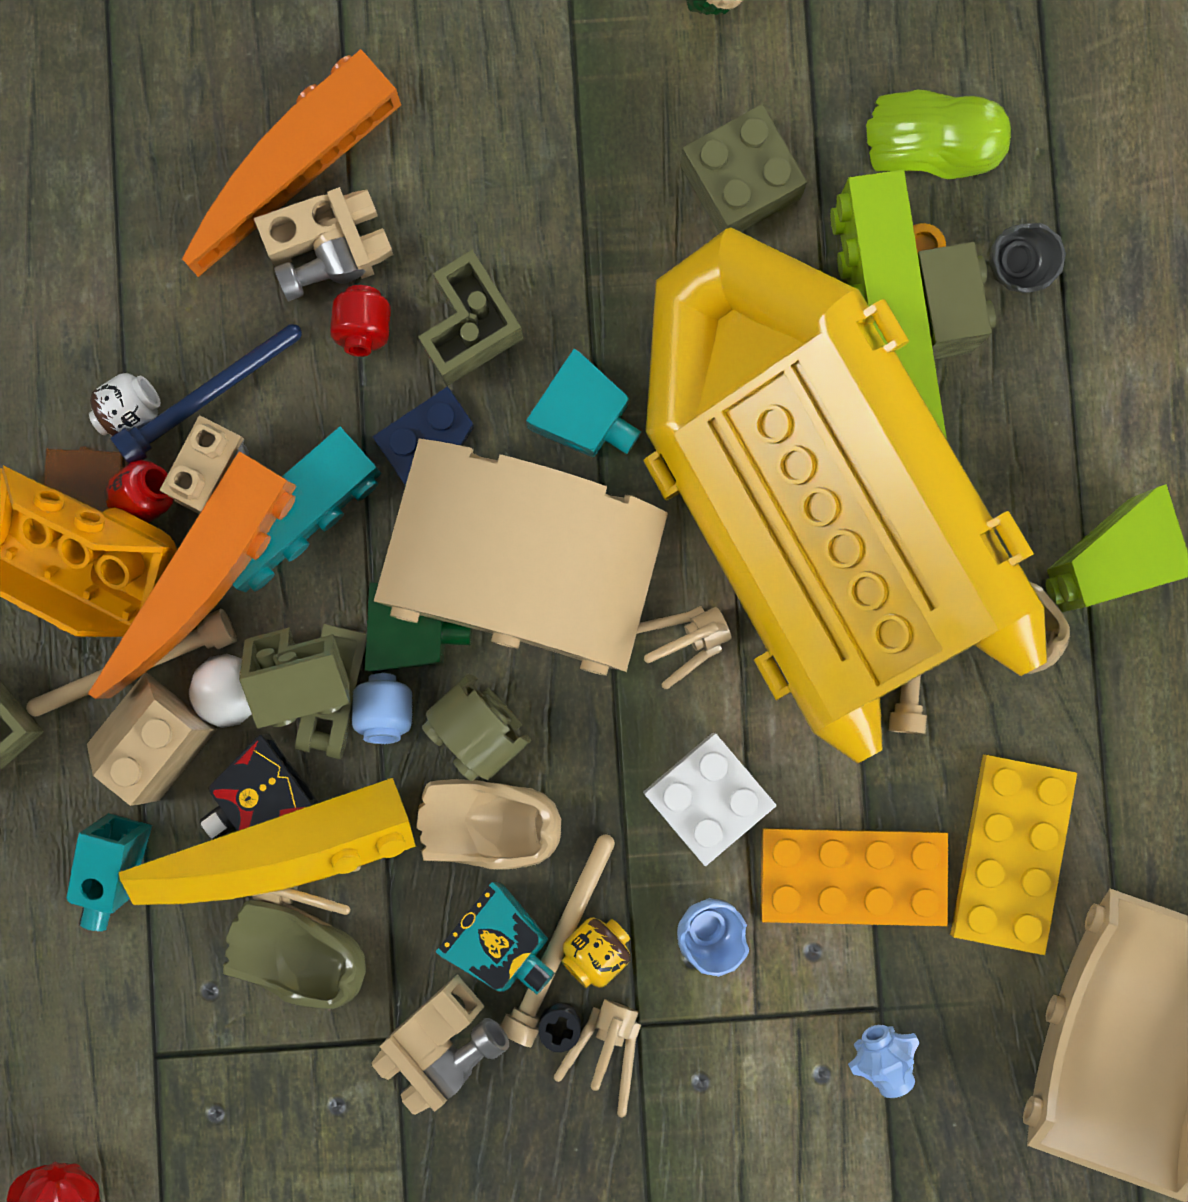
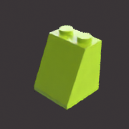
M1167 484L1128 499L1047 569L1049 578L1046 579V590L1048 596L1058 605L1061 612L1088 607L1188 577V551Z

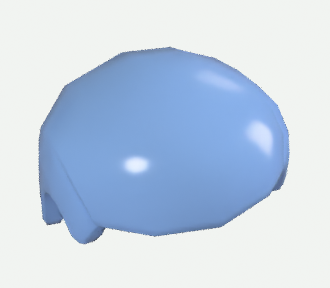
M708 898L693 904L687 909L678 924L677 939L680 951L702 974L719 977L733 972L749 953V947L746 942L747 924L735 907L724 900Z

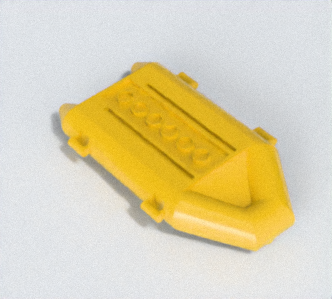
M730 227L656 280L646 433L656 451L646 457L643 462L665 500H669L679 493L681 494L765 645L767 652L755 658L754 662L775 700H779L791 693L812 732L858 764L882 751L880 697L963 651L976 646L1019 676H1023L1047 663L1044 606L1019 564L1021 561L1034 555L1009 511L994 519L991 517L895 352L909 343V339L886 300L882 299L869 307L858 289ZM874 321L876 322L877 326L879 327L881 333L883 334L888 344L885 345V343L883 342L881 336L879 335L878 331L876 330L873 324ZM995 529L998 531L1000 537L1002 538L1007 549L1012 555V558H1009L1008 554L1006 553L1004 547L1002 546L1001 542L999 541L997 535L994 532Z

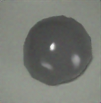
M1042 223L1019 224L1005 229L1002 234L998 235L991 247L989 264L995 280L1008 290L1029 293L1043 290L1054 282L1063 271L1066 252L1061 237L1047 225Z

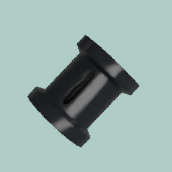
M557 1002L551 1007L546 1008L540 1017L538 1032L542 1044L553 1052L562 1053L572 1049L580 1038L581 1019L577 1015L575 1008L567 1003ZM558 1017L566 1018L567 1027L572 1030H564L561 1037L553 1035V1026L548 1024H556Z

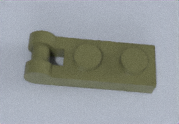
M323 624L321 637L334 635L350 683L349 704L343 705L339 710L330 714L320 715L313 713L302 716L296 737L295 749L308 753L311 749L325 751L327 757L341 760L352 716L353 691L359 685L365 661L367 634ZM318 717L333 721L330 734L316 731Z

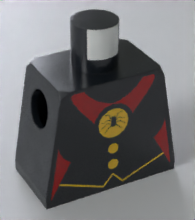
M261 734L208 787L210 794L219 806L202 817L200 823L209 837L214 840L225 836L234 828L240 831L318 804L319 802L271 735Z

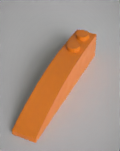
M361 49L352 57L347 55L341 58L333 66L331 75L318 86L313 84L304 89L298 96L297 103L260 139L229 178L206 213L182 258L197 277L257 228L254 218L281 208L401 106L397 89Z
M240 451L237 453L88 693L95 699L112 698L150 670L193 631L220 602L249 564L252 558L257 560L264 553L271 539V536L267 535L268 531L276 519L282 520L288 514L295 502V496L292 495L296 488L295 484Z

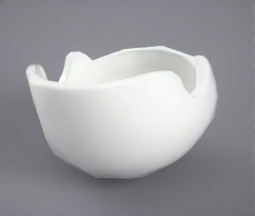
M230 654L209 657L195 670L189 688V697L194 711L203 721L224 728L240 725L252 714L239 681L242 658Z

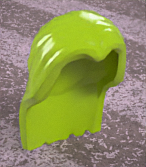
M918 89L878 97L875 103L878 106L872 112L873 118L867 120L866 124L867 144L872 147L869 152L870 159L876 172L897 170L924 171L944 179L969 177L995 169L1008 153L1011 138L1009 117L1003 107L996 102L983 97H952Z

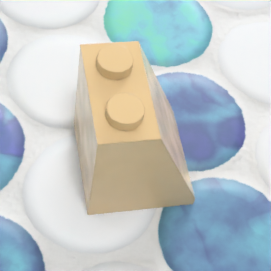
M145 672L87 743L92 774L130 806L160 801L215 733L217 728L203 721L192 708Z

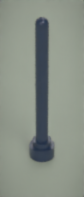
M296 324L287 325L140 429L136 426L129 431L123 428L110 437V440L128 464L138 460H145L147 458L145 453L152 449L151 443L297 342L302 336L301 328Z

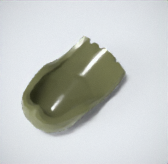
M257 900L246 901L238 911V918L233 919L225 939L229 944L225 957L229 961L223 963L224 975L261 986L277 995L283 1001L302 1007L334 1009L344 1006L358 994L366 974L365 954L352 936L333 926L323 925L311 920L296 910L273 903Z

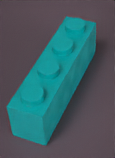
M341 426L282 476L296 485L292 493L295 496V502L288 514L282 520L276 519L268 531L267 535L271 536V539L264 553L257 560L252 558L233 583L237 590L247 592L251 588L256 592L264 587L275 576V573L272 571L274 567L285 558L288 561L297 558L310 545L307 539L319 528L323 531L330 529L343 517L344 513L341 509L354 498L357 501L363 500L378 486L379 483L375 479L382 473Z

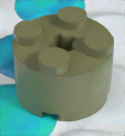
M467 673L426 712L428 720L422 725V729L436 745L441 747L445 744L456 756L453 760L454 765L468 780L473 781L478 776L490 780L531 742L529 734L519 736L517 730L522 726V723L489 687L482 693L476 689L473 684L479 679Z

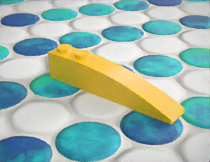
M393 778L118 873L120 881L133 905L187 904L228 900L280 891L337 874L350 873L359 866L382 858L395 857L404 850L416 846Z

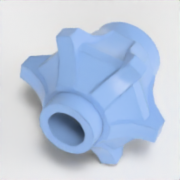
M871 1026L864 1031L862 1039H858L854 1043L857 1056L848 1063L849 1068L854 1075L870 1080L875 1087H878L882 1096L887 1098L903 1096L915 1084V1078L912 1074L913 1057L919 1041L915 1033H895L893 1026Z

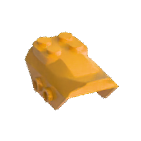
M3 465V468H0V597L76 637H123L177 551L175 542L163 530L124 510L107 508L101 512Z

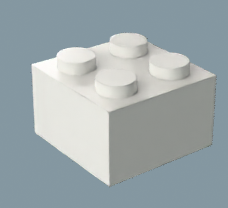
M716 733L710 734L643 791L645 796L705 867L777 806Z

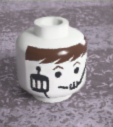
M122 373L92 392L90 397L92 411L89 413V418L94 428L104 436L107 434L113 436L123 428L129 431L136 426L140 429L158 416L157 408L161 404L160 398L154 387L143 376L135 377L129 373Z

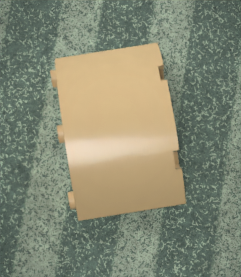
M419 438L374 601L391 607L390 616L404 621L417 623L420 615L493 634L491 642L502 646L518 649L520 642L580 660L582 661L580 669L591 673L607 676L609 668L627 672L668 513L630 495H625L624 498L605 494L607 486L556 469L499 454L498 460L484 458L474 454V450L470 447Z
M1110 888L1100 905L1094 903L1090 907L1085 920L1086 931L1070 964L1059 996H1052L1046 1010V1021L1050 1025L1041 1054L1034 1093L1028 1099L1023 1113V1123L1029 1125L1027 1146L1177 1200L1188 1202V916Z

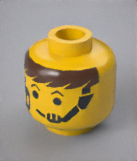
M589 918L564 941L563 952L565 957L561 962L570 974L585 988L590 984L599 988L605 987L630 962L631 955L625 945L630 940V937L613 919H610L605 924L600 919Z

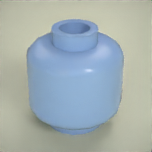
M372 674L369 676L368 682L358 685L353 691V729L357 733L364 735L363 740L368 743L391 744L400 741L401 735L408 732L412 725V691L405 684L397 682L396 676L393 674Z

